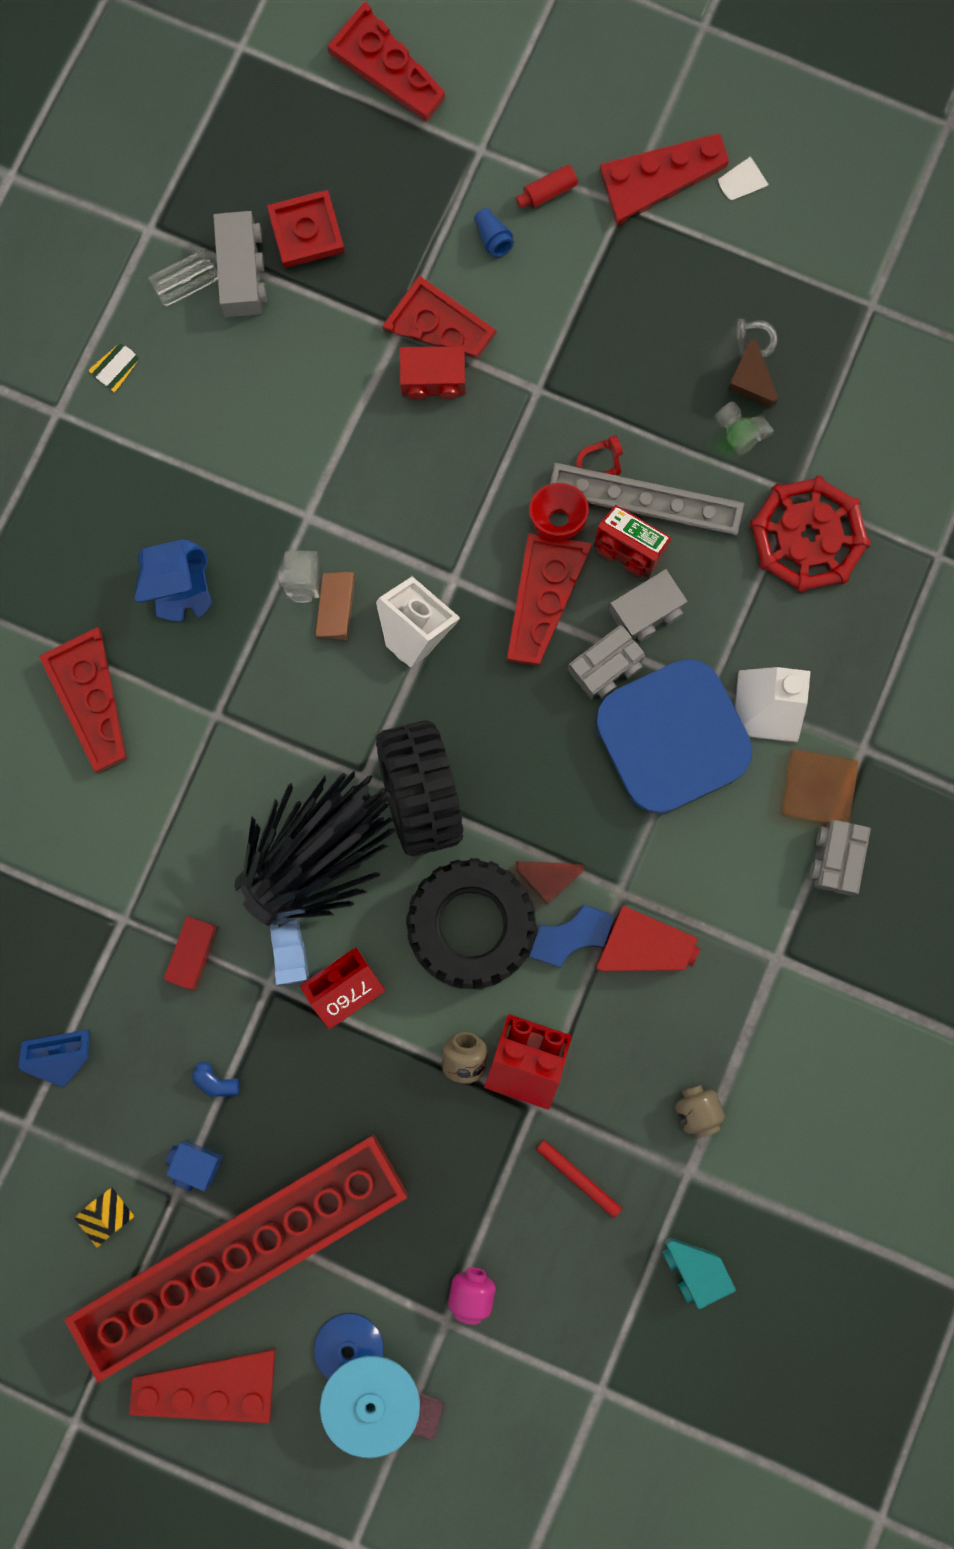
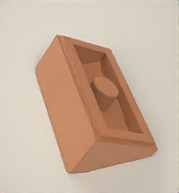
M354 572L323 573L316 638L348 641L355 586Z

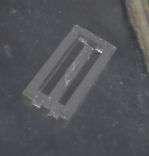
M202 248L148 278L163 306L167 307L217 281L218 272L214 268L205 249ZM208 269V273L198 277L197 279L177 288L176 290L166 295L164 294L165 291L179 284L182 285L188 282L189 280H191L192 277Z

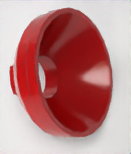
M552 483L542 487L534 494L530 502L529 514L533 527L542 536L554 540H565L575 536L584 528L589 514V507L585 495L578 488L566 483ZM556 513H563L568 517L569 521L564 526L557 527L552 525L549 519Z

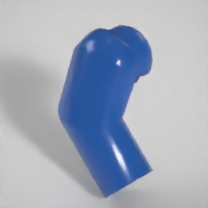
M200 1062L196 1064L192 1079L194 1084L210 1097L239 1096V1079L219 1080L212 1073V1066L209 1063Z

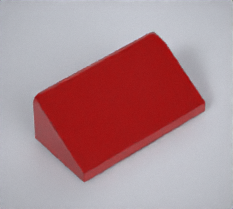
M187 916L164 980L196 991L219 927Z

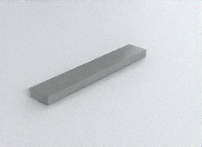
M554 463L550 484L566 483L578 488L585 495L590 505L612 509L617 505L632 514L735 536L738 534L744 503L559 463Z

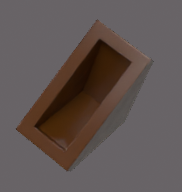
M755 338L749 341L728 390L770 408L776 405L779 398Z

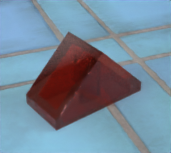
M516 861L515 871L548 905L582 874L584 864Z

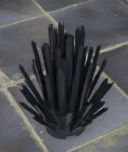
M355 770L347 778L346 774L342 773L316 804V799L322 793L323 785L326 782V776L324 775L302 807L300 801L295 803L273 845L272 842L277 833V826L293 790L292 783L287 786L278 810L279 803L274 799L258 848L260 827L258 823L256 824L253 816L251 817L244 870L236 877L234 886L235 891L241 888L243 895L247 899L243 906L252 916L267 926L275 922L279 923V927H282L290 919L334 916L328 910L350 907L354 905V902L350 900L336 903L331 902L368 893L363 889L357 888L342 893L338 892L378 878L380 873L374 872L313 894L332 881L358 869L361 863L388 847L382 844L367 852L392 835L395 831L394 828L386 830L342 860L395 819L389 817L384 821V817L378 818L389 806L385 802L390 799L391 792L382 788L375 795L371 796L368 793L369 786L367 785L371 782L372 775L367 776L357 786H352L342 797L341 792L355 777Z

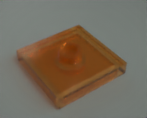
M796 749L791 750L781 815L824 823L830 820L849 823L858 760Z

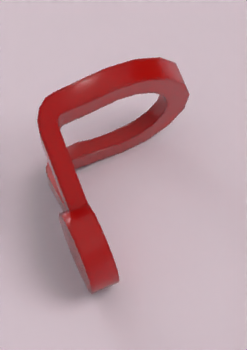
M614 435L609 437L608 440H602L594 445L587 446L577 456L575 466L583 468L582 461L586 455L596 450L607 448L612 453L614 467L604 473L619 476L621 473L619 456L623 455L619 439Z

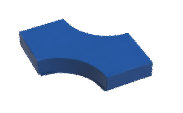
M583 904L577 915L563 925H540L529 957L561 968L565 959L579 948L586 946L604 948L615 916Z

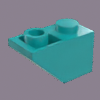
M671 1237L663 1240L667 1247L666 1250L662 1251L663 1256L671 1271L678 1269L683 1280L678 1283V1286L687 1303L693 1301L696 1307L701 1309L736 1291L721 1258L716 1253Z

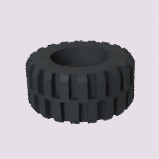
M423 720L382 730L376 736L377 754L384 788L391 792L388 804L392 818H395L393 822L404 853L415 857L457 846L463 839L462 815L449 759L436 725L433 722Z
M470 858V860L460 861V859L451 861L450 864L444 867L439 866L432 871L428 878L422 880L418 885L415 895H412L410 900L409 912L406 918L409 944L423 968L442 983L460 989L473 990L494 986L515 973L531 951L536 932L533 901L531 902L528 890L524 884H521L516 879V875L509 870L506 871L499 867L497 863ZM464 893H479L487 896L495 902L503 917V932L500 940L494 948L479 956H464L454 952L446 945L440 933L439 921L444 907L454 897Z

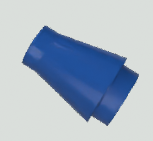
M485 208L477 212L474 216V221L478 226L486 252L492 254L493 257H501L507 254L514 245L513 233L492 214L490 209Z

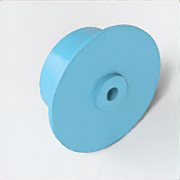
M363 1356L352 1359L340 1366L331 1375L324 1387L320 1404L323 1427L333 1443L351 1455L363 1458L387 1455L400 1448L412 1435L417 1425L420 1414V1399L416 1384L402 1366L390 1359L379 1356Z

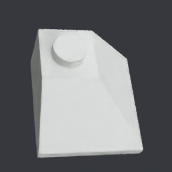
M414 577L408 578L382 595L376 602L386 647L410 668L424 659L460 619L457 614Z
M780 667L738 671L734 708L750 738L798 742L808 703L810 671Z

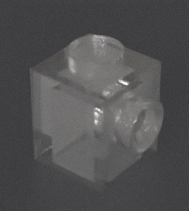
M285 551L284 568H279L278 573L279 588H284L287 598H292L294 602L306 603L311 602L312 598H320L321 560L318 551Z

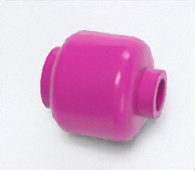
M467 1268L466 1272L456 1274L452 1279L448 1297V1308L454 1314V1318L462 1323L472 1325L478 1324L481 1320L489 1317L496 1293L495 1283L487 1277V1273L479 1268Z

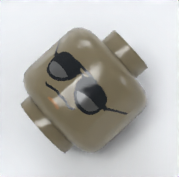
M460 1032L446 1040L443 1047L442 1069L447 1078L461 1084L478 1081L484 1075L488 1052L484 1041L470 1032Z
M701 1085L683 1090V1098L678 1100L675 1105L683 1131L687 1134H694L695 1139L720 1131V1124L724 1122L725 1114L717 1093L711 1089L703 1090Z

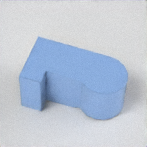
M298 919L288 921L282 927H279V923L271 924L270 933L276 970V985L283 986L305 982L310 979L305 946L302 941Z

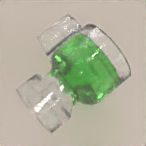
M733 401L722 407L715 414L714 419L721 427L727 429V441L738 455H742L755 447L761 440L770 437L774 430L762 415L755 418H743L741 416V409Z

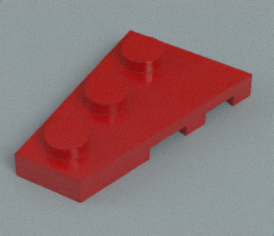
M420 275L382 326L384 331L436 347L464 346V355L476 359L481 356L497 334L496 329Z

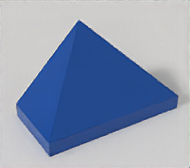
M89 1029L22 1041L19 1058L20 1071L64 1088L88 1059Z

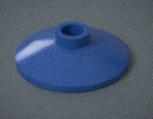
M354 1313L340 1314L328 1320L320 1329L314 1345L317 1366L328 1379L346 1362L363 1356L383 1357L384 1351L382 1336L375 1324L368 1318ZM344 1346H351L354 1349V1356L351 1358L344 1357L341 1352Z

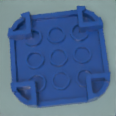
M685 659L665 666L613 691L605 697L598 709L595 725L598 738H601L628 793L627 797L635 807L637 806L648 813L659 815L670 813L729 783L731 784L745 773L751 762L752 745L749 735L720 678L710 666L701 661Z

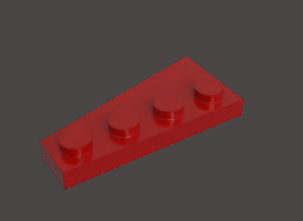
M366 1L362 3L327 46L328 54L426 122L445 100L443 89L420 63L417 64L409 55V50L402 42L399 43L393 37L388 26L382 19L379 20L373 14L372 8Z
M717 133L600 164L599 171L616 226L625 223L627 218L638 212L641 214L651 209L652 205L664 198L669 199L677 195L679 190L690 184L693 186L727 168L729 159L721 134Z
M528 533L507 656L508 662L540 666L593 543L568 539L554 540L542 535Z
M97 627L40 655L39 658L94 772L98 774L126 760L127 755L101 629Z
M276 1348L248 1355L232 1356V1358L201 1362L197 1365L182 1368L176 1367L135 1375L132 1378L129 1415L269 1423L271 1420Z

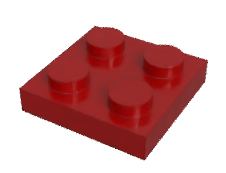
M328 190L267 205L284 268L345 253Z

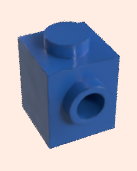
M187 1140L182 1141L179 1146L173 1145L168 1154L165 1165L170 1167L166 1176L174 1178L173 1184L184 1190L192 1191L193 1187L206 1191L213 1182L223 1155Z

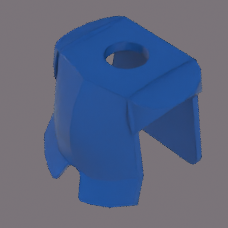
M183 539L142 549L137 559L140 569L135 601L142 603L155 600L156 616L167 620L183 621L186 608H192L197 617L202 616L209 610L212 604L205 576L208 560L206 551L199 545Z

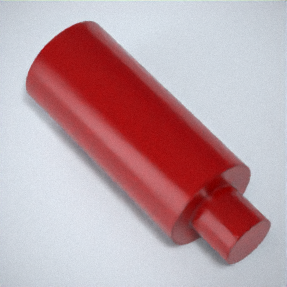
M567 164L524 186V193L515 197L518 207L522 209L530 205L531 208H535L578 186L576 174L573 168Z

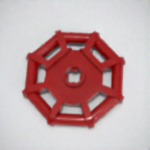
M818 475L814 479L785 485L777 483L771 487L772 492L756 517L751 519L749 528L753 530L761 562L759 567L762 571H769L795 587L797 592L800 593L837 583L844 585L847 583L852 570L864 551L870 548L871 540L867 538L859 507L860 500L857 497L852 498L823 480V476ZM811 492L810 501L793 504L789 498ZM821 494L842 507L835 512L829 504L820 503ZM779 505L785 511L778 524L769 522L768 520ZM847 514L853 536H844L840 519L844 518ZM807 527L817 533L814 537V542H809L808 538H802L801 533L805 532ZM767 534H775L779 551L773 554ZM841 546L851 548L840 565L834 559L837 551ZM784 558L787 561L790 559L795 562L796 566L800 568L798 574L779 563V561ZM825 565L829 571L809 576L810 568Z

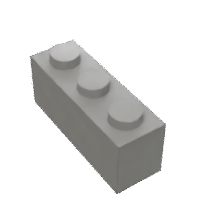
M252 211L213 214L219 301L224 317L262 314L261 302H267L265 282L260 283L259 273L265 272L263 253H258L257 243H262L261 225L254 222Z

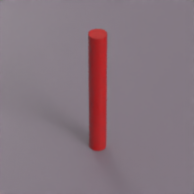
M543 1140L535 1150L612 1218H615L620 1213L622 1207L547 1141Z

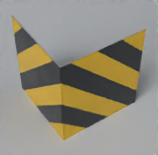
M111 1187L88 1204L74 1219L98 1248L113 1233L135 1216Z

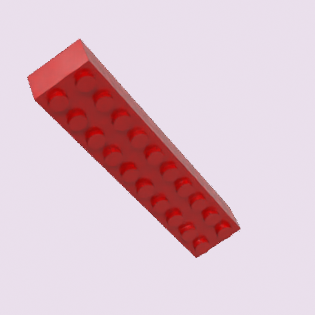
M375 1134L75 1311L64 1320L97 1383L403 1201L407 1198L408 1192Z

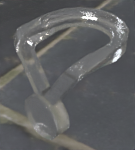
M744 318L736 319L740 358H742L745 352L744 340L746 338V329L763 328L770 333V345L766 349L760 350L763 358L768 357L774 352L777 346L778 335L776 329L770 323L760 320L745 322Z

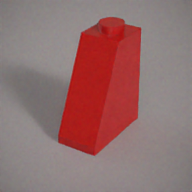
M622 906L597 961L595 970L600 972L683 971L687 965L692 967L698 957L700 948L695 946L698 938Z

